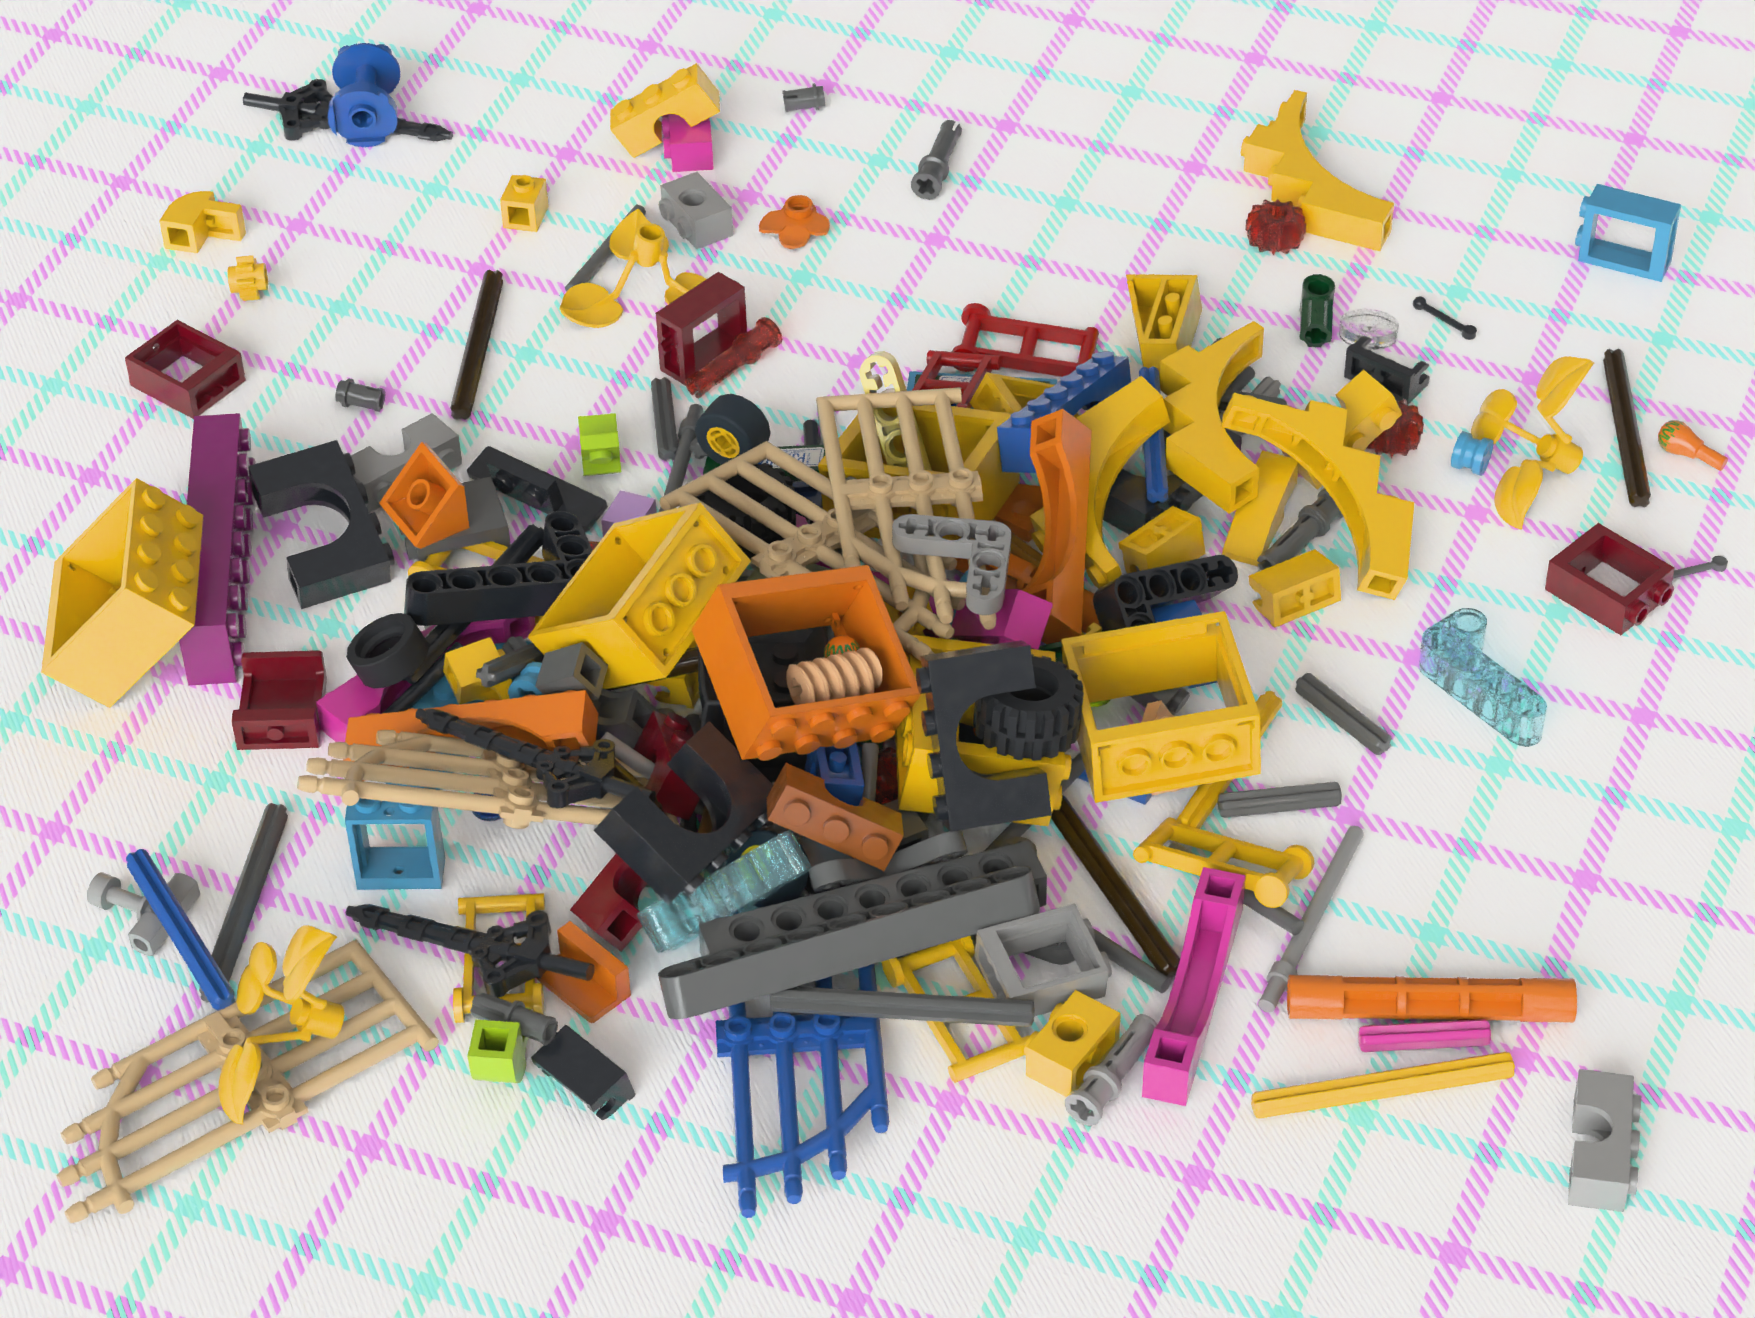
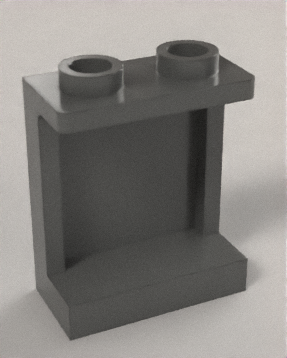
M492 477L462 483L465 488L470 528L422 549L415 547L405 537L404 542L408 559L424 562L430 554L490 541L509 547L511 545L509 527ZM399 528L400 534L405 535Z

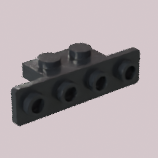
M487 446L467 469L469 478L477 480L492 477L497 491L546 514L555 511H566L576 515L585 532L591 529L608 508L605 499L491 446Z

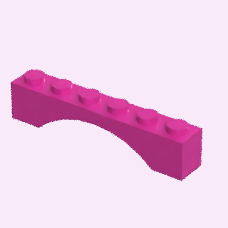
M535 616L471 622L446 651L455 642L466 646L491 637L494 644L506 643L512 636H521L525 639L536 626ZM432 625L426 630L421 631L424 637H426L436 625ZM358 675L354 676L316 701L321 731L335 742H345L349 717L366 716L370 713L382 714L412 684L405 680L385 688L374 689L365 686Z
M1206 867L1202 869L1193 899L1174 983L1163 1015L1153 1030L1144 1060L1142 1097L1182 1106L1187 1105L1243 912L1246 875Z

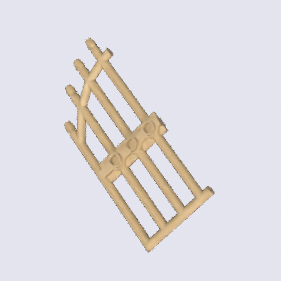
M961 388L817 397L816 403L845 568L861 566V560L887 577L893 604L899 611H903L908 607L909 597L906 586L933 594L938 619L942 624L951 623L954 613L950 597L966 599L967 582L948 581L941 556L925 555L929 576L904 568L900 551L892 543V524L894 522L892 507L910 506L916 509L917 515L934 516L932 505L950 503L952 506L957 507L959 518L975 519L972 502L983 501L981 479L978 471L964 468L951 408L952 403H961ZM935 405L949 473L931 474L924 470L912 406ZM896 407L909 476L891 477L885 473L873 409ZM834 411H858L870 478L846 480ZM870 509L876 512L884 556L856 538L851 510ZM985 565L979 567L982 570H986ZM982 587L981 595H988L990 588ZM996 613L979 615L980 622L985 629L990 630L996 626Z
M768 441L668 493L659 500L660 506L664 511L678 506L683 507L701 502L736 543L755 554L751 558V563L759 567L760 573L768 578L810 573L812 571L805 568V566L816 564L819 561L832 569L845 568L843 556L834 551L836 548H841L835 508L827 512L754 465L767 459L833 500L830 479ZM738 474L814 523L802 525L798 528L725 481ZM709 490L785 539L768 544L696 497ZM870 509L851 510L856 538L884 556L882 545L863 534L873 527L879 528L876 512ZM912 554L914 565L901 558L904 568L929 576L925 555ZM942 557L944 569H955L957 566L955 558ZM873 575L883 601L896 609L892 601L890 585ZM915 589L913 598H909L907 609L900 611L903 614L893 625L904 651L921 661L920 656L934 654V652L928 645L919 642L917 638L907 632L916 623H919L928 630H933V633L939 637L950 639L954 634V628L950 624H942L936 614L926 609L930 595L933 597V594ZM950 597L953 609H963L966 603L964 598Z
M394 730L377 731L376 743L382 746L354 743L348 745L346 742H332L328 745V756L336 759H331V761L318 757L307 759V772L315 775L329 774L332 777L345 779L317 778V776L303 775L299 776L297 780L298 790L307 793L320 792L325 795L342 796V802L348 806L355 805L360 798L499 814L500 818H503L505 825L515 829H525L529 826L530 822L543 823V819L599 825L611 809L623 800L619 796L607 793L602 799L591 798L572 804L611 809L568 805L565 808L559 809L552 808L547 802H541L547 801V790L543 785V781L536 777V768L512 760L492 750L488 751L466 743L461 738L403 731L396 733ZM346 758H350L352 761H344V760H345ZM615 758L641 784L646 786L647 778ZM579 760V762H580L582 765H584V766L587 765V764H585L584 762H581V761ZM362 780L375 781V782H384V783H393V784H402V785H410V786H419V787H428V788H437V789H445V790H454V791H463V792H471V793H480V794H489V795H493V796L479 795V794H471V793H462V792H453V791H444V790H436V789H427V788H418V787H409V786H401V785H392V784H383V783H374V782H366V781H362ZM664 812L673 822L680 826L676 816Z
M355 939L326 954L309 982L352 961L362 974L318 996V998L342 1004L374 988L384 1001L344 1021L339 1034L334 1039L315 1036L309 1042L306 1041L272 1060L260 1047L264 1044H258L261 1051V1066L253 1091L247 1102L251 1110L243 1115L244 1125L237 1124L231 1120L124 1178L122 1176L118 1160L222 1105L218 1088L118 1140L122 1118L218 1068L222 1071L224 1062L232 1047L236 1044L244 1046L248 1037L285 1033L296 1028V1025L290 1022V1011L249 1032L240 1021V1018L247 1014L239 1011L235 1001L229 1007L215 1011L112 1064L111 1068H104L93 1075L91 1082L96 1090L114 1084V1081L117 1079L120 1081L106 1107L83 1118L80 1123L75 1122L67 1126L60 1135L64 1143L68 1145L82 1140L86 1134L91 1135L101 1130L98 1151L79 1160L76 1165L71 1164L63 1168L56 1175V1178L61 1187H65L80 1181V1178L83 1176L87 1177L102 1170L106 1187L86 1197L85 1201H78L64 1211L65 1216L70 1224L79 1222L89 1217L90 1213L95 1214L114 1204L119 1214H126L134 1207V1201L130 1196L132 1193L260 1125H263L268 1133L278 1128L284 1130L297 1123V1118L309 1112L308 1107L304 1103L307 1100L417 1042L427 1052L435 1049L439 1040L362 945ZM286 976L269 983V985L273 989L284 993L283 981ZM264 994L259 1008L276 999ZM393 1015H396L406 1027L402 1031L294 1088L291 1087L282 1075ZM197 1040L208 1052V1054L135 1091L146 1069L154 1062Z

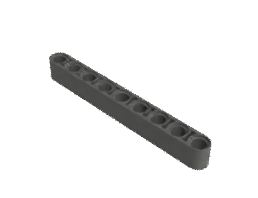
M1029 866L1005 868L668 966L658 973L667 1015L670 1019L676 1020L694 1017L974 935L980 929L1038 914L1041 910L1032 868Z

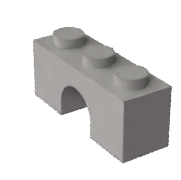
M431 413L401 429L404 452L397 455H383L371 446H368L352 454L351 457L356 472L353 477L356 483L362 482L365 487L369 504L366 505L368 512L371 513L381 507L379 502L421 441L427 443L450 470L461 465L462 457L459 435L435 414Z
M1585 1069L1578 1070L1573 1099L1572 1133L1590 1135L1600 1141L1586 1142L1575 1140L1569 1169L1567 1205L1624 1212L1627 1194L1636 1195L1639 1168L1630 1166L1631 1158L1638 1157L1640 1131L1632 1130V1122H1639L1642 1097L1641 1095L1633 1094L1634 1076Z

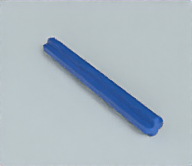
M1154 366L1149 369L1142 367L1139 370V377L1145 378L1161 394L1159 370ZM1162 427L1143 443L1147 499L1152 503L1157 501L1163 503L1168 499L1164 429Z
M144 849L130 852L126 857L128 870L213 1009L219 1011L234 1004L235 992L149 853Z

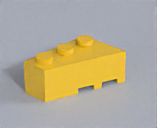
M1126 274L1143 367L1148 369L1153 366L1159 370V378L1160 361L1187 345L1192 346L1202 313L1197 275Z

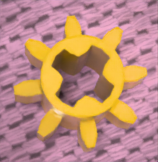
M253 255L236 257L237 266H229L227 270L230 292L239 293L240 299L243 301L260 299L259 291L268 290V273L265 263L257 264L256 258Z

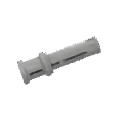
M1145 1014L1137 1015L1100 1065L1090 1067L1083 1076L1084 1082L1080 1088L1071 1091L1065 1098L1064 1105L1066 1111L1074 1120L1086 1126L1096 1125L1103 1117L1102 1109L1108 1102L1114 1101L1119 1096L1122 1089V1079L1150 1044L1153 1030L1157 1026V1022L1153 1018Z

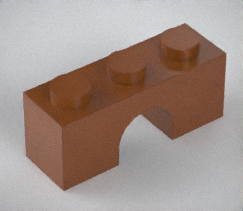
M785 763L767 796L768 821L885 871L904 837L901 813L865 797H862L858 806L844 803L828 792L824 779L788 763Z

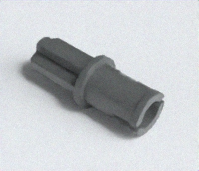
M486 993L476 995L472 1000L470 1013L474 1018L519 1022L522 1036L538 1041L543 1045L550 1044L556 1035L558 1021H556L555 1017L546 1016L527 1009L521 1001L511 1003Z

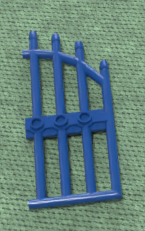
M735 914L710 915V920ZM875 964L858 968L859 990L877 991ZM832 976L815 981V988L833 989ZM745 1001L728 1006L729 1019L716 1020L717 1058L731 1057L736 1163L722 1165L723 1183L737 1182L738 1205L743 1217L751 1218L755 1215L757 1209V1177L783 1171L784 1193L787 1201L790 1204H797L801 1201L803 1194L801 1164L828 1149L831 1175L834 1179L841 1180L845 1178L848 1168L845 1136L869 1110L871 1111V1123L875 1132L885 1133L888 1130L890 1120L880 1018L820 1014L791 1015V1013L774 1011L772 1017L746 1018ZM865 1048L868 1086L843 1112L838 1050ZM819 1051L821 1056L826 1129L800 1144L793 1053ZM775 1054L782 1152L755 1159L749 1056Z

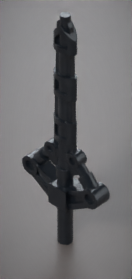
M314 79L309 84L295 91L285 92L282 98L245 92L242 102L244 106L279 112L284 137L287 140H298L302 137V133L313 131L314 128H330L328 109L333 96L327 91V83L323 79ZM303 116L309 118V119L301 120V118H302ZM397 117V126L393 132L395 135L417 136L418 139L435 142L445 139L452 140L453 132L448 131L441 125L426 122L421 124L406 121V119Z
M419 708L416 711L415 717L426 724L431 730L442 734L449 733L464 739L466 743L488 751L492 750L512 760L536 768V777L543 781V785L547 790V804L552 808H565L568 804L591 798L602 799L607 793L625 798L636 787L641 789L653 802L655 801V791L614 777L615 743L611 740L600 739L595 741L593 746H584L570 750L567 746H557L553 752L529 742L503 735L499 731L480 724L474 725L459 720L458 716L441 710H423ZM579 760H580L581 762H589V763L584 766V765H582V764L579 762Z
M373 904L355 907L349 905L345 912L346 916L351 917L353 921L359 922L361 927L373 930L384 929L397 933V936L420 942L425 941L447 949L470 954L473 965L480 968L479 971L483 977L486 994L497 998L504 996L509 990L534 978L541 979L546 970L586 981L592 979L595 967L591 963L552 954L550 939L552 931L548 914L544 911L531 912L525 921L513 923L514 926L511 927L492 926L487 930V933L439 923L435 920L412 914L403 915L390 912L388 908ZM514 937H517V939L526 937L521 945H517L514 942ZM501 961H505L504 964L496 968V964H498Z

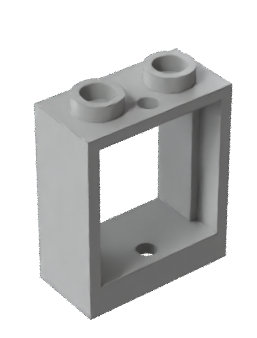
M1075 903L977 930L974 957L994 998L1030 1000L1034 1002L1035 1016L1052 1012L1054 1007L1060 1002L1064 1004L1075 990L1094 1000L1105 997L1107 981L1112 976L1111 963L1107 954L1104 951H1099L1095 944V935L1091 922L1087 918H1082ZM1066 941L1081 972L1024 988L1009 956Z

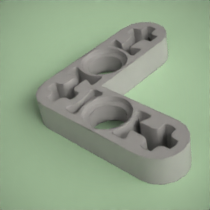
M916 514L903 515L894 520L892 524V543L900 552L970 559L966 584V606L970 611L979 615H991L997 613L1002 608L1011 551V530L1007 525L997 521ZM945 535H957L961 538L958 540H947L942 537ZM982 565H994L998 569L987 571L979 567ZM982 587L990 588L988 595H981Z

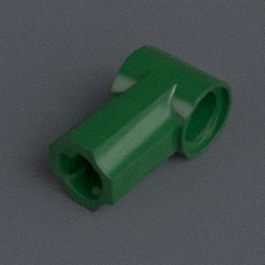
M1322 274L1307 276L1302 284L1299 309V338L1308 347L1321 348L1323 344L1331 342L1335 282L1330 277Z

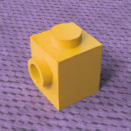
M529 175L511 176L500 199L503 228L532 232L538 231L549 207L545 178L531 177Z

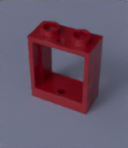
M718 271L656 312L660 371L687 386L748 344L745 286ZM717 313L718 327L694 343L693 329Z
M178 319L125 357L130 386L194 419V416L201 415L246 381L240 351ZM182 356L203 366L183 382L161 372Z
M1597 523L1549 560L1545 590L1621 636L1632 626L1640 625L1657 606H1663L1669 601L1674 591L1672 581L1675 567L1602 524ZM1601 562H1604L1640 585L1623 597L1586 574Z

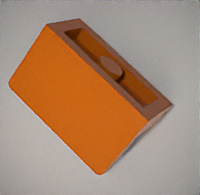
M571 921L557 930L560 952L558 955L593 964L595 967L594 975L590 981L546 970L541 979H536L589 1023H594L631 996L628 966Z

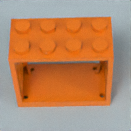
M869 565L719 584L692 628V633L742 760L759 758V760L766 761L785 753L797 752L800 755L808 754L819 747L834 746L837 749H842L853 745L855 742L871 740L874 743L886 741L894 736L896 729L910 713L911 708L921 695L918 691L916 678ZM831 625L835 637L847 635L855 639L860 648L871 649L879 659L882 667V682L878 688H874V693L775 708L747 637Z

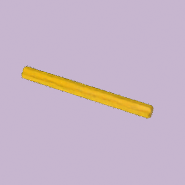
M1493 1053L1256 1091L1252 1094L1251 1106L1255 1117L1260 1119L1508 1079L1514 1076L1515 1064L1511 1053Z

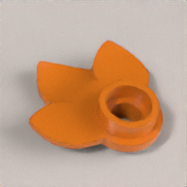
M804 195L789 197L782 209L768 212L759 223L760 233L779 234L781 245L787 249L803 247L808 243L811 235H827L830 229L828 218L817 213L812 200Z

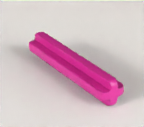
M1485 1019L1361 1026L1358 1031V1043L1362 1052L1487 1046L1491 1041L1490 1024Z

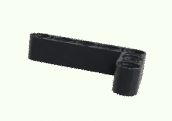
M555 511L546 516L542 542L544 561L420 571L409 575L406 579L404 614L410 615L418 626L544 616L593 551L579 518L566 511Z

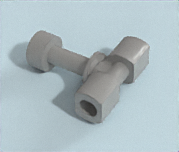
M100 872L93 877L87 890L88 903L104 910L110 909L115 904L136 912L138 922L128 933L131 947L141 954L154 956L169 935L146 897L121 889L120 879L112 875ZM175 873L168 882V886L185 913H187L201 895L197 881L186 874Z

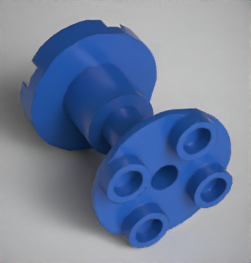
M358 43L343 46L339 49L338 56L332 66L333 79L340 90L335 93L329 103L328 123L330 129L336 136L339 133L342 137L346 138V143L352 146L373 147L380 145L385 141L386 136L391 132L393 134L397 126L398 109L394 99L389 94L394 91L400 81L401 71L399 63L392 55V50L384 44Z

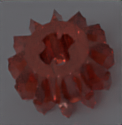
M1279 199L1276 202L1263 200L1262 205L1256 204L1252 206L1251 212L1248 213V219H1246L1245 231H1247L1250 246L1258 247L1259 252L1271 251L1274 256L1276 252L1288 254L1290 249H1299L1300 243L1304 240V235L1306 234L1307 223H1305L1302 208L1293 207L1292 201L1283 203Z
M1406 399L1396 401L1402 415L1391 428L1383 431L1366 449H1374L1377 455L1382 453L1389 454L1392 459L1394 454L1398 453L1402 456H1407L1409 450L1418 448L1424 429L1423 416L1419 414L1418 406L1407 405Z

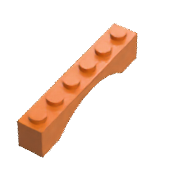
M1064 409L1031 422L1030 457L1037 473L1043 498L1045 540L1038 570L1031 582L1022 591L1053 603L1041 639L1045 644L1061 642V639L1081 636L1092 430Z
M567 690L563 693L538 696L526 695L521 698L504 700L489 699L478 703L448 704L444 707L426 708L458 716L459 720L474 725L480 724L499 731L503 735L529 742L553 752L557 746H567L570 750L584 746H593L596 741L598 712L586 690ZM412 708L401 712L370 713L366 716L349 717L345 742L348 745L354 743L382 746L376 743V734L380 730H394L396 733L403 731L453 738L459 737L429 729L426 724L415 717L418 709ZM346 758L344 761H352V760H351L350 758Z

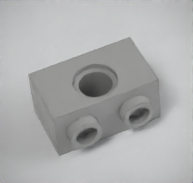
M697 171L660 185L661 200L658 206L662 217L666 221L669 220L677 228L679 235L683 239L686 238L696 250L733 236L732 207Z

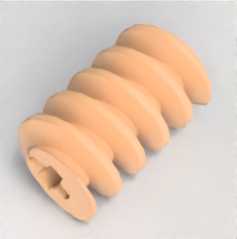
M860 648L857 651H846L842 655L833 654L827 658H815L812 662L802 661L797 665L789 664L786 674L787 687L795 705L874 693V688H878L881 685L882 667L879 659L871 649Z

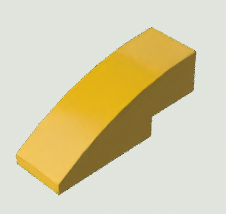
M1262 450L1256 462V465L1259 467L1258 497L1236 509L1222 550V555L1229 557L1231 560L1257 567L1260 563L1257 562V559L1269 548L1284 519L1285 505L1297 484L1299 462L1294 458Z

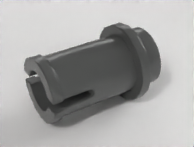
M812 83V87L782 90L785 113L808 108H816V111H818L819 107L826 106L823 86H816V83Z
M348 378L346 381H339L335 400L340 402L342 407L348 408L350 405L380 412V409L383 408L386 394L383 388L356 384L354 379Z

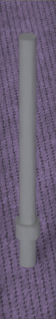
M1350 826L1301 919L1304 921L1303 929L1298 935L1292 936L1281 959L1273 963L1266 977L1268 984L1258 1002V1006L1262 1011L1271 1013L1275 1010L1283 992L1287 991L1288 975H1297L1296 967L1364 836V832L1360 827Z

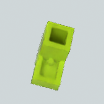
M616 413L578 416L583 476L622 473Z
M475 1019L467 1055L473 1080L518 1084L522 1081L527 1065L525 1052L528 1038L522 1036L519 1022Z

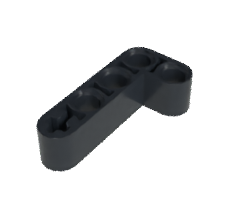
M1214 555L1123 574L1098 588L1094 593V609L1100 627H1102V632L1156 623L1151 610L1153 608L1195 600L1196 603L1207 601L1233 587L1238 580V570L1235 563L1229 557Z

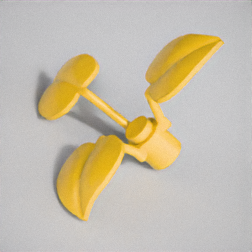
M636 209L616 226L610 236L609 247L617 257L628 260L615 290L609 294L604 287L597 284H577L566 291L559 310L566 318L582 326L601 328L614 324L623 313L622 306L615 300L619 297L635 262L643 267H652L657 262L661 263L665 283L670 286L664 294L667 304L705 281L706 278L695 273L682 272L676 276L675 280L672 279L667 263L669 241L665 236L663 228L648 221L640 209Z
M1571 356L1560 357L1548 366L1538 383L1536 395L1541 401L1537 406V410L1556 434H1546L1540 439L1509 422L1508 420L1516 410L1517 400L1513 393L1505 389H1497L1491 392L1484 399L1479 414L1473 421L1471 434L1475 439L1488 438L1493 440L1494 445L1500 439L1505 427L1537 445L1536 452L1541 461L1525 459L1520 467H1510L1502 476L1495 491L1494 503L1499 516L1506 523L1517 529L1522 530L1525 514L1538 493L1543 479L1542 468L1551 472L1558 469L1565 474H1570L1579 467L1582 461L1583 449L1571 442L1572 436L1563 431L1553 416L1564 408L1588 371L1595 364L1590 359Z
M303 925L295 932L283 960L282 969L286 976L283 981L284 993L273 989L269 985L277 968V956L274 948L264 942H258L253 946L249 956V964L241 975L237 989L236 1002L239 1011L247 1015L254 1014L260 1007L264 994L292 1005L290 1022L296 1025L298 1031L251 1036L246 1039L244 1046L236 1044L232 1047L222 1067L218 1091L222 1108L233 1122L244 1125L243 1115L245 1106L251 1096L261 1066V1051L258 1044L297 1039L309 1042L312 1034L334 1039L339 1034L344 1021V1007L341 1004L318 998L305 990L335 939H337L336 935L310 925Z

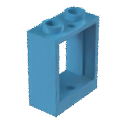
M1596 184L1591 196H1584L1579 211V217L1584 218V223L1579 226L1575 239V245L1580 246L1578 261L1662 282L1672 262L1681 204ZM1598 214L1656 228L1652 252L1595 238Z
M360 798L355 805H347L345 825L357 890L442 889L446 857L438 807ZM424 824L428 846L370 847L366 825ZM396 871H403L401 874H395Z

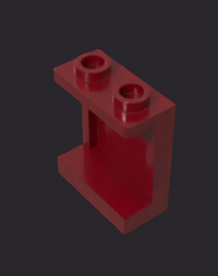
M320 650L242 653L241 663L244 678L239 710H233L231 720L237 750L319 748L321 727L316 701L325 696L327 685L323 652Z

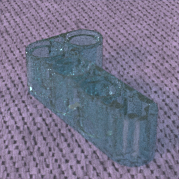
M1461 608L1427 628L1423 632L1418 665L1420 672L1510 742L1523 747L1538 744L1542 740L1547 711L1546 700L1483 653L1487 628L1486 616L1477 609Z
M789 830L704 878L703 884L690 897L686 898L680 893L669 905L663 899H660L636 915L657 953H668L699 937L698 924L742 912L809 872L808 870L812 866L792 831Z

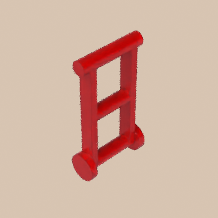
M970 303L964 307L961 315V320L966 326L962 343L954 347L951 352L1000 355L1002 357L1001 367L1063 377L1076 370V366L1084 364L1092 358L1096 350L1099 330L1095 327H1087L1085 330L991 316L990 310L980 303ZM980 330L1023 337L1019 354L976 347ZM1038 339L1081 346L1078 362L1034 356ZM954 367L962 372L975 370V368Z
M928 350L926 357L927 366L912 391L960 387L962 401L957 403L956 407L971 408L970 401L986 372L991 373L992 370H1000L1002 357L1000 355ZM942 366L977 369L970 382L935 380Z

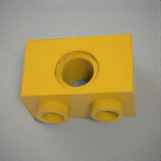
M1075 990L1064 1004L1060 1002L1054 1007L1047 1024L1041 1031H1034L1028 1038L1024 1047L1026 1076L1066 1097L1071 1091L1078 1090L1084 1082L1083 1076L1086 1071L1092 1066L1100 1065L1119 1040L1121 1013Z

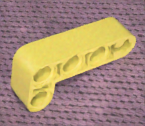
M876 351L861 364L859 374L865 394L877 393L876 390L883 386L880 375H873L871 373V369L876 365V361L879 367L886 366L888 372L883 375L885 388L890 384L894 386V388H888L881 393L907 391L899 364L891 353ZM882 408L873 409L877 433L887 464L908 468L905 453L897 451L893 444L894 437L902 435L898 416H888ZM914 415L924 470L932 471Z

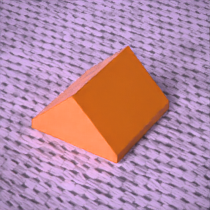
M421 441L379 502L381 507L412 544L420 549L470 528L463 484L430 446Z

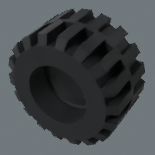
M767 463L754 465L795 491L793 481L789 476H785V472L781 469H772V465ZM738 474L725 481L796 526V511ZM709 490L697 496V499L768 544L785 539ZM736 543L750 560L755 556V554Z
M1031 654L1036 688L989 695L977 700L974 707L973 727L975 728L976 736L978 739L983 740V744L987 748L997 747V754L1002 756L1011 755L1017 760L1027 758L1037 761L1041 760L1042 757H1057L1058 752H1066L1071 748V744L1076 743L1080 730L1084 692L1082 681L1078 680V675L1074 670H1068L1067 665L1060 661L1054 662L1049 657L1033 656L1034 654Z

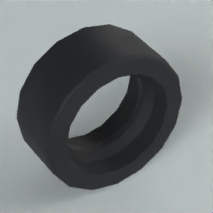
M403 613L389 614L374 620L354 636L347 648L346 658L365 686L374 689L385 688L401 682L423 663L428 654L429 643L410 615Z

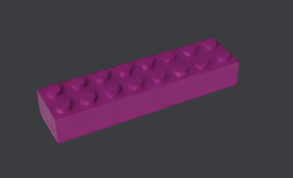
M240 413L194 416L187 505L203 514L195 625L179 640L188 686L237 683L238 666H242L241 657L242 653H244L243 642H240V638H246L247 628L245 615L241 614V612L248 610L247 588L243 587V584L250 583L249 562L245 560V557H251L252 555L250 534H247V531H253L252 509L248 508V506L255 505V498L250 489L248 466L256 464L255 457H248L247 451H251V434L249 428H243Z

